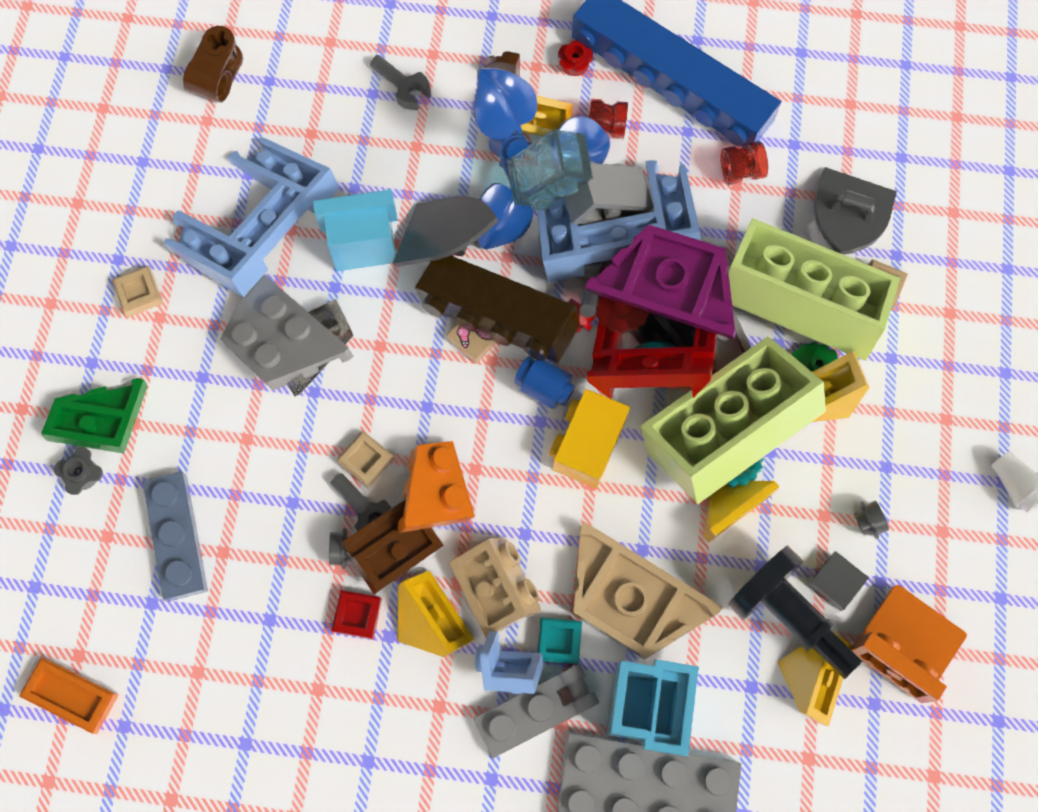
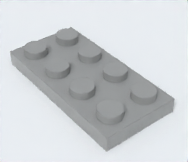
M569 733L557 812H737L742 763L688 754V757L649 751L642 749L641 745Z

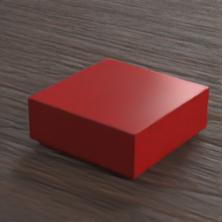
M340 590L331 632L374 640L383 599L377 596Z

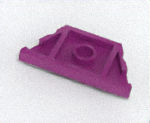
M648 224L634 237V241L629 247L622 248L611 259L612 263L596 278L591 277L586 283L585 288L587 292L732 340L735 338L736 331L726 249Z

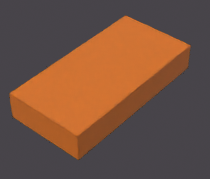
M44 657L40 658L19 694V697L91 734H98L119 694Z

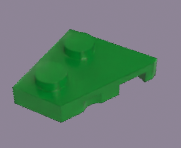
M136 378L131 380L132 385L108 390L107 386L91 389L85 394H70L55 398L41 435L46 441L124 454L148 386L144 379Z

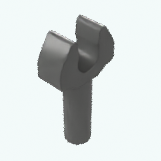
M376 55L373 57L370 66L398 88L395 94L396 101L402 108L416 111L419 109L418 100L410 94L413 90H418L424 96L431 98L429 81L422 72L405 76L382 56Z
M603 262L584 265L585 286L591 277L596 278L603 271ZM585 288L580 306V314L587 318L594 316L598 300H601V296L587 292Z
M343 473L335 476L330 482L335 490L358 513V521L354 525L357 531L368 525L372 517L381 516L391 509V506L384 499L377 503L369 502Z

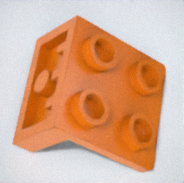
M895 585L872 616L851 650L863 662L923 704L938 701L947 686L939 679L967 638V633L905 588Z

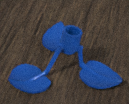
M480 68L477 70L474 118L480 132L489 137L490 151L501 158L499 166L504 169L510 183V188L502 183H493L480 196L479 200L486 203L499 220L487 233L477 240L479 247L485 250L516 241L527 232L532 222L533 206L531 200L522 193H516L518 183L510 168V164H517L524 160L528 151L556 156L554 170L558 176L565 178L572 171L573 167L580 162L593 161L594 163L603 164L610 149V137L596 121L585 116L571 117L559 126L554 140L556 148H547L527 141L521 135V125L528 123L536 115L537 98L534 89L520 76L497 68Z

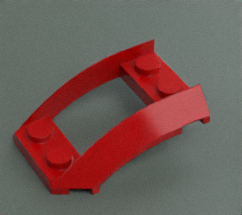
M601 296L598 328L592 352L593 364L591 371L587 372L589 384L610 399L613 398L615 388L691 387L694 398L711 381L717 334L696 328L694 347L622 349L626 304Z

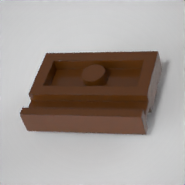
M406 499L340 543L342 549L345 548L351 557V562L373 594L382 590L444 546L432 528L399 533L398 521L403 517Z

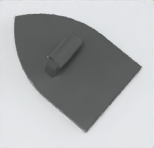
M825 167L814 201L815 220L824 239L835 252L843 255L871 246L883 235L889 224L897 191Z
M468 196L450 197L416 204L392 264L395 267L440 260L453 254L464 256L467 247L487 233L499 220L486 203Z

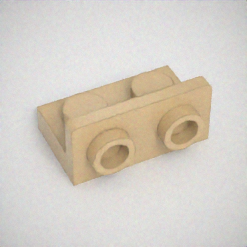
M505 537L488 538L449 562L485 638L489 631H498L499 633L521 619L541 612V607L538 603V591L535 585L529 579H526L519 565L521 561L520 555L515 546L507 541Z

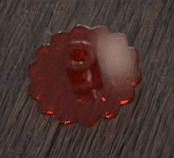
M599 296L600 300H598L595 312L596 317L600 319L601 326L608 327L611 332L619 331L623 334L627 331H636L638 326L645 324L646 317L650 315L648 311Z

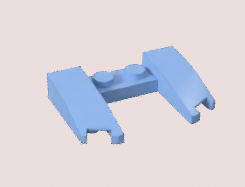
M264 137L258 139L263 151H260L253 157L245 159L239 155L237 150L227 157L233 166L271 189L235 231L228 236L178 210L172 220L177 226L183 227L178 243L172 239H165L164 241L166 247L173 253L243 298L267 272L268 268L263 259L307 210L314 213L313 201L332 198L340 188L329 167Z
M645 161L654 212L579 226V224H572L563 194L546 202L540 192L537 193L536 202L542 260L548 283L584 276V265L611 260L622 248L629 247L633 243L634 237L648 224L701 241L685 164H680L678 176L657 174L659 168L658 161Z

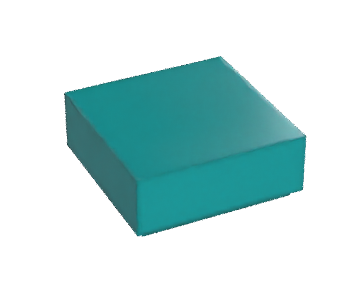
M540 617L537 653H542L543 662L579 665L582 621Z

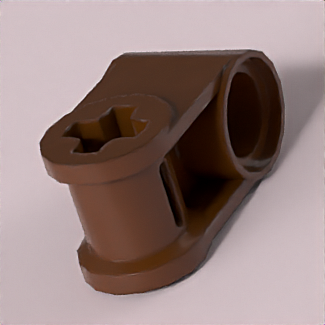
M214 26L203 34L202 40L184 72L183 87L185 91L219 103H223L227 99L232 83L244 60L243 53L235 45V36L229 28Z

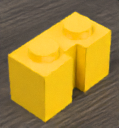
M585 388L581 400L573 398L568 408L565 420L570 422L565 436L558 433L550 449L549 456L554 458L552 471L597 489L626 423L631 407Z

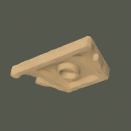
M585 521L581 525L573 615L644 660L716 616L722 610L723 606Z

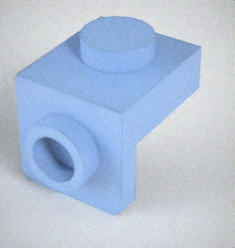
M489 631L484 645L477 648L475 667L477 672H482L485 691L535 694L543 669L542 653L501 651L498 631Z

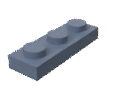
M181 471L142 481L163 600L170 602L208 592L187 475Z

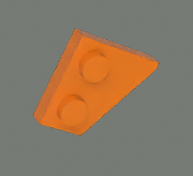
M453 441L421 444L411 450L408 465L410 476L405 482L403 497L406 498L404 514L399 519L397 526L399 533L463 523L474 518L475 514Z

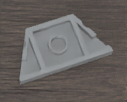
M265 274L244 298L241 296L220 338L224 345L272 391L290 384L296 378H306L320 372L318 367L338 358L344 363L354 357L350 349Z

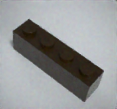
M452 255L440 260L431 261L414 287L422 303V308L435 317H442L444 315L452 318L459 326L468 331L474 332L478 329L485 332L501 345L509 346L513 344L524 349L529 356L539 361L548 359L559 363L580 326L575 305Z

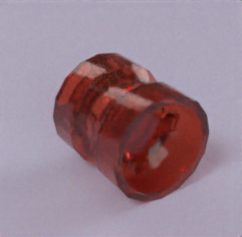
M591 98L589 118L596 121L605 133H610L613 139L624 140L628 102L616 101L613 105H609L603 99Z
M761 141L748 143L745 148L738 149L735 146L721 149V170L728 186L739 184L744 178L750 177L752 180H758L767 177L769 169L768 158Z

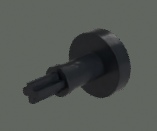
M787 545L772 557L729 601L728 606L742 620H745L763 604L802 643L801 646L806 651L812 647L843 679H846L863 661L830 630L835 624L829 618L826 619L787 581L804 561Z

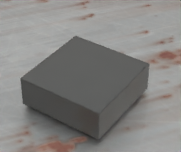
M834 551L808 585L837 609L843 611L869 577L837 551Z

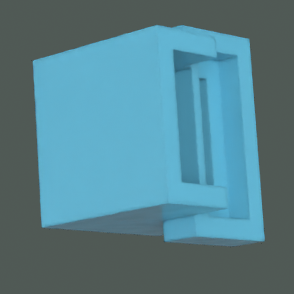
M392 189L313 201L317 223L320 231L326 232L327 246L337 272L393 263L396 251L391 222L398 221Z
M657 659L654 660L653 666L620 661L615 668L606 735L642 741V749L688 757L699 666Z

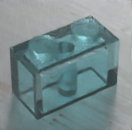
M554 129L507 160L514 205L531 206V209L535 211L553 207L556 200L563 196L577 193L579 191L578 187L593 179L586 136L583 133Z

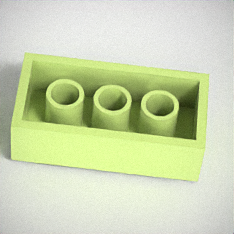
M754 218L750 221L728 271L732 306L831 346L846 354L853 351L856 353L857 358L864 361L867 360L885 331L900 278Z
M767 336L713 374L711 381L694 398L692 390H690L643 423L640 428L647 453L699 504L825 413L824 382Z

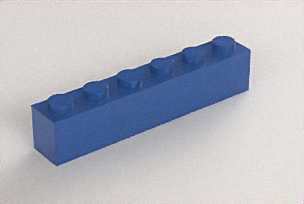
M586 0L573 15L571 37L575 41L581 42L586 48H590L593 52L603 57L613 68H620L634 77L641 86L651 88L662 95L672 106L681 107L693 115L700 124L712 127L720 132L731 144L741 146L751 152L775 121L782 103L781 100L624 1Z

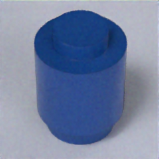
M531 356L525 358L513 382L521 387L520 392L553 410L558 404L566 406L576 385L570 383L573 377L572 374L546 360L539 361Z

